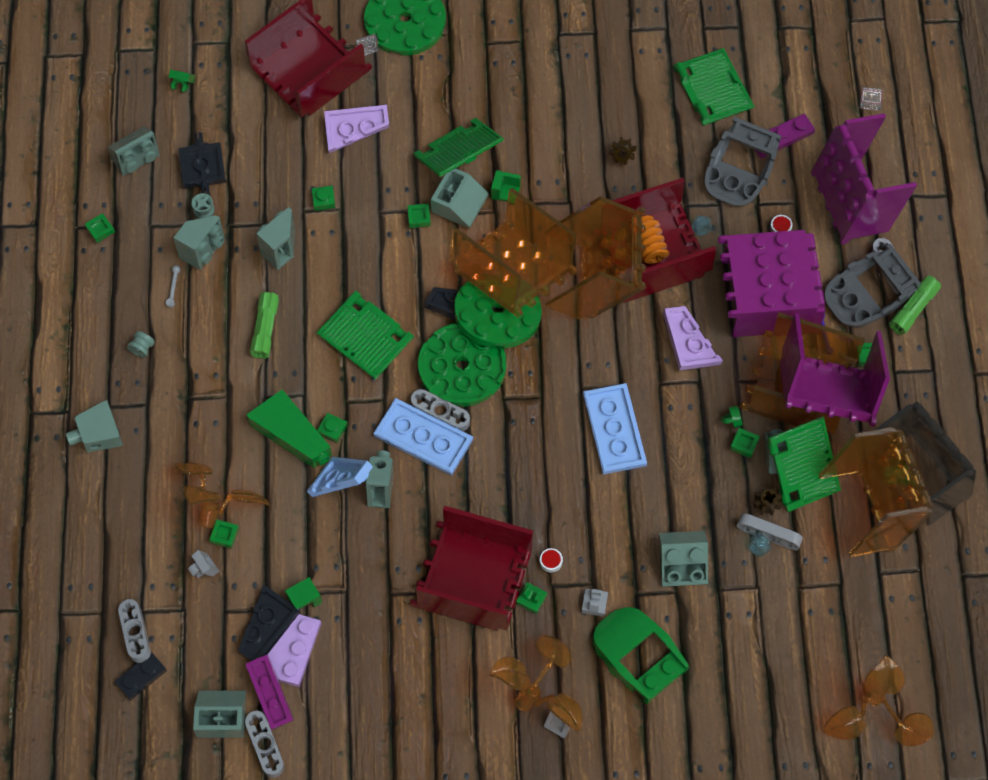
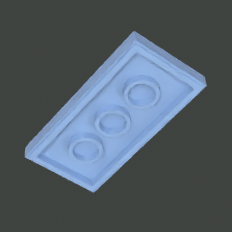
M627 384L583 391L603 475L647 466Z
M397 398L394 399L373 433L375 438L451 476L473 441V436Z

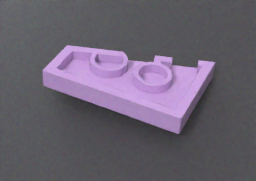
M387 105L324 111L329 153L389 128Z
M686 306L664 309L663 316L679 371L721 365L723 360L719 355L715 354L711 348L712 344L710 341L704 338L699 330V325Z
M299 614L268 653L279 682L300 687L322 624L321 620Z

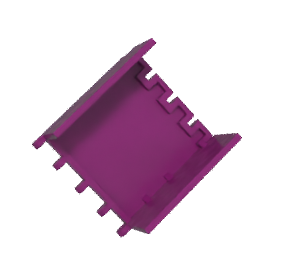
M885 113L845 120L843 125L835 126L811 170L812 176L816 177L819 184L818 191L825 198V207L827 210H830L834 219L833 226L840 233L841 244H846L853 238L889 232L917 187L916 182L874 190L869 177H867L868 174L861 160L886 118Z
M805 230L726 235L717 238L719 244H725L720 260L722 264L729 263L730 273H724L723 280H732L733 292L726 293L725 296L726 300L735 301L736 310L728 312L729 318H735L732 331L733 337L788 333L794 313H799L801 332L820 330L825 313L823 290H819L822 288L820 271L817 270L819 269L817 252L813 251L816 249L813 233H805Z
M794 313L782 348L780 360L785 408L790 409L791 406L805 409V412L808 413L811 410L826 413L827 417L833 418V415L849 418L850 422L858 420L867 422L869 426L875 427L876 415L890 380L882 333L880 331L876 332L863 369L849 366L846 369L844 365L831 362L823 364L822 360L805 357L799 313Z

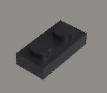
M151 652L147 660L135 664L114 682L131 701L167 672V670Z

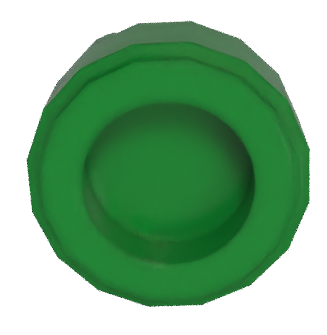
M738 406L729 407L730 413L723 415L721 422L724 424L733 423L734 428L742 427L743 424Z

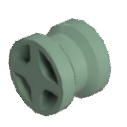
M200 193L193 197L191 205L197 219L213 216L215 211L213 200L208 194Z
M136 331L133 335L134 340L129 342L127 349L138 357L146 358L148 349L154 345L155 341L149 335Z

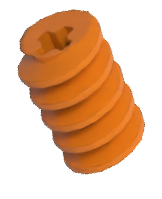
M649 215L635 220L632 224V229L637 238L642 259L647 264H653L666 259L669 256V251L666 250L665 238L661 235L660 223Z

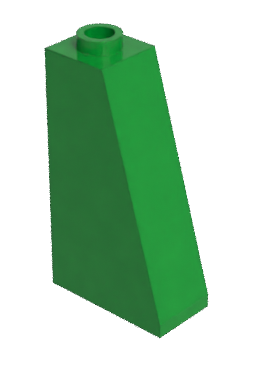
M283 389L246 414L248 424L311 467L316 468L318 465H324L330 460L332 456L330 445Z

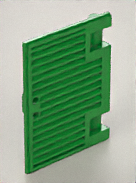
M724 48L673 65L675 73L678 72L680 75V83L695 112H699L701 116L700 121L703 126L755 108ZM688 68H689V70H690V72H691V74H692V75H690V76L688 75V73H687V71H686V69H688ZM707 108H710L712 115H709Z
M474 118L470 120L472 126L466 129L460 126L428 144L430 150L425 153L418 150L413 155L441 177L464 163L469 164L477 159L476 156L502 142L504 138L479 119Z
M354 291L317 332L320 337L375 380L414 338L413 334L409 331H404L400 324L373 303L365 301L357 291ZM356 304L362 309L360 311H357L352 306ZM393 334H395V335L398 336L401 340H400L399 342H397V341H396L394 338H392L391 336H392Z
M823 416L768 437V448L770 456L774 459L780 484L779 492L782 495V504L787 512L841 491ZM785 441L786 450L780 452L777 444ZM797 490L799 499L792 501L789 493Z

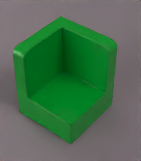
M496 170L491 187V199L515 204L521 188V176Z
M310 577L285 590L287 599L292 602L296 610L312 603L314 608L322 604L321 595Z

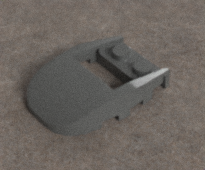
M734 117L732 120L733 125L729 131L724 132L717 147L712 151L709 167H707L705 174V186L710 195L715 199L732 206H745L755 200L768 180L774 165L781 135ZM731 140L769 155L760 177L722 162Z
M891 244L886 245L887 249L877 254L871 252L865 258L857 262L853 261L847 265V269L843 273L836 275L827 285L825 290L826 303L841 323L853 328L865 327L897 310L921 286L920 281ZM875 264L879 266L900 294L896 300L880 309L857 278Z

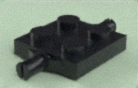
M196 132L194 133L195 144L189 147L178 148L184 189L201 187V193L206 191V194L211 196L209 186L226 183L221 143H203V133L198 132V139Z

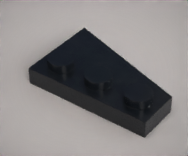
M434 287L425 301L424 308L455 320L454 305L459 290ZM496 306L492 308L494 312L497 309Z
M264 584L238 649V653L250 662L267 655L300 614V610H296L291 603Z

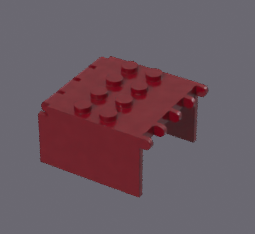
M299 0L245 40L248 62L252 70L261 79H264V82L273 91L277 92L288 105H291V108L300 117L306 114L311 116L372 69L370 63L365 64L364 46L361 43L348 52L344 48L347 43L344 38L337 42L330 35L333 28L330 25L323 28L318 23L321 20V16L319 14L314 15L312 0Z
M683 178L602 203L600 225L593 227L592 231L594 234L602 233L605 242L600 243L599 247L601 250L609 249L613 260L607 262L608 268L617 267L621 278L615 280L616 286L625 285L628 294L622 296L623 302H629L704 277L705 272L713 269L716 253L715 246L704 250L701 249L697 238L693 237L695 233L689 220L686 219L687 216L680 204L682 202L685 182ZM647 215L654 217V220L660 223L661 235L664 236V243L667 245L666 250L669 251V256L666 259L653 264H647L642 259L637 238L632 229V224L635 220Z
M444 506V522L437 521L435 525L437 528L443 529L440 540L431 539L429 545L437 548L433 561L424 560L422 564L424 567L430 568L426 582L419 580L416 582L417 600L411 599L409 605L498 631V629L507 631L512 612L505 610V608L513 610L519 591L511 587L521 588L526 571L518 568V566L527 568L533 548V530Z

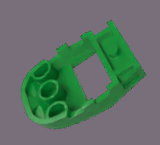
M625 607L615 610L603 619L594 630L592 637L594 650L599 658L603 659L609 668L608 671L614 677L621 680L631 692L636 690L641 694L646 704L651 702L689 669V665L671 637L651 618L636 608ZM654 633L666 645L670 653L636 680L620 660Z

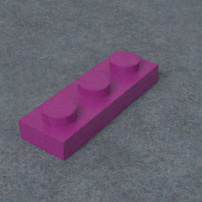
M804 113L769 131L781 135L777 150L779 151L813 135L815 128ZM754 150L760 159L768 156L767 154Z
M264 655L246 663L247 670L271 730L294 721L269 655Z

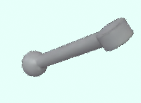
M177 265L172 267V284L169 299L166 300V305L169 308L175 305L173 297L177 274L180 272V267Z

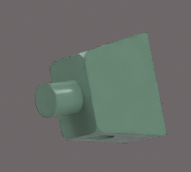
M107 400L77 415L75 421L78 429L66 433L70 446L83 441L87 452L123 446Z
M381 450L377 452L376 456L370 457L369 460L373 468L370 470L366 480L367 506L390 508L394 474L393 459L390 458L389 452Z

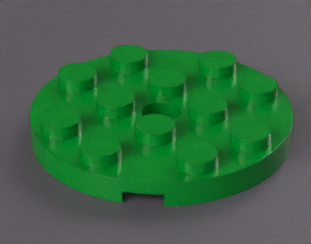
M369 0L364 13L365 29L368 37L372 38L371 41L381 50L387 53L390 51L401 53V56L416 55L430 49L440 40L446 24V11L441 0ZM402 15L411 17L406 22L400 20Z
M488 273L472 278L460 288L455 299L454 316L460 330L472 341L486 347L494 345L511 348L526 342L535 334L540 324L542 307L536 292L518 277L501 273ZM495 306L496 308H503V312L496 313L492 308Z
M457 323L447 325L435 331L434 335L423 344L418 359L420 379L428 392L444 401L460 407L476 405L493 396L504 381L507 364L503 346L490 345V347L480 345L469 339L460 330ZM459 361H466L469 364L464 370L456 366Z

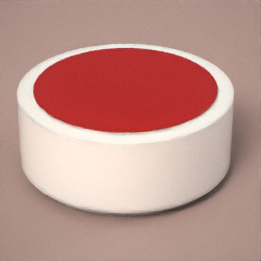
M777 215L771 221L770 230L771 232L791 231L792 221L785 215Z
M549 548L541 553L540 566L544 571L553 573L561 568L563 557L558 550Z

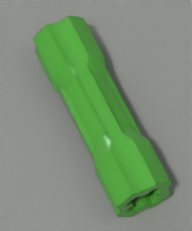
M930 275L924 277L920 282L921 286L912 294L902 309L889 322L890 328L899 335L906 334L927 303L941 289V284L935 277Z
M273 292L260 293L257 321L250 348L251 356L254 358H269L272 330L279 302L278 295Z

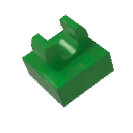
M170 69L168 77L174 79L171 83V89H176L177 84L181 82L183 85L182 91L187 92L189 88L187 82L194 83L196 75Z
M527 582L516 601V605L537 615L548 592Z

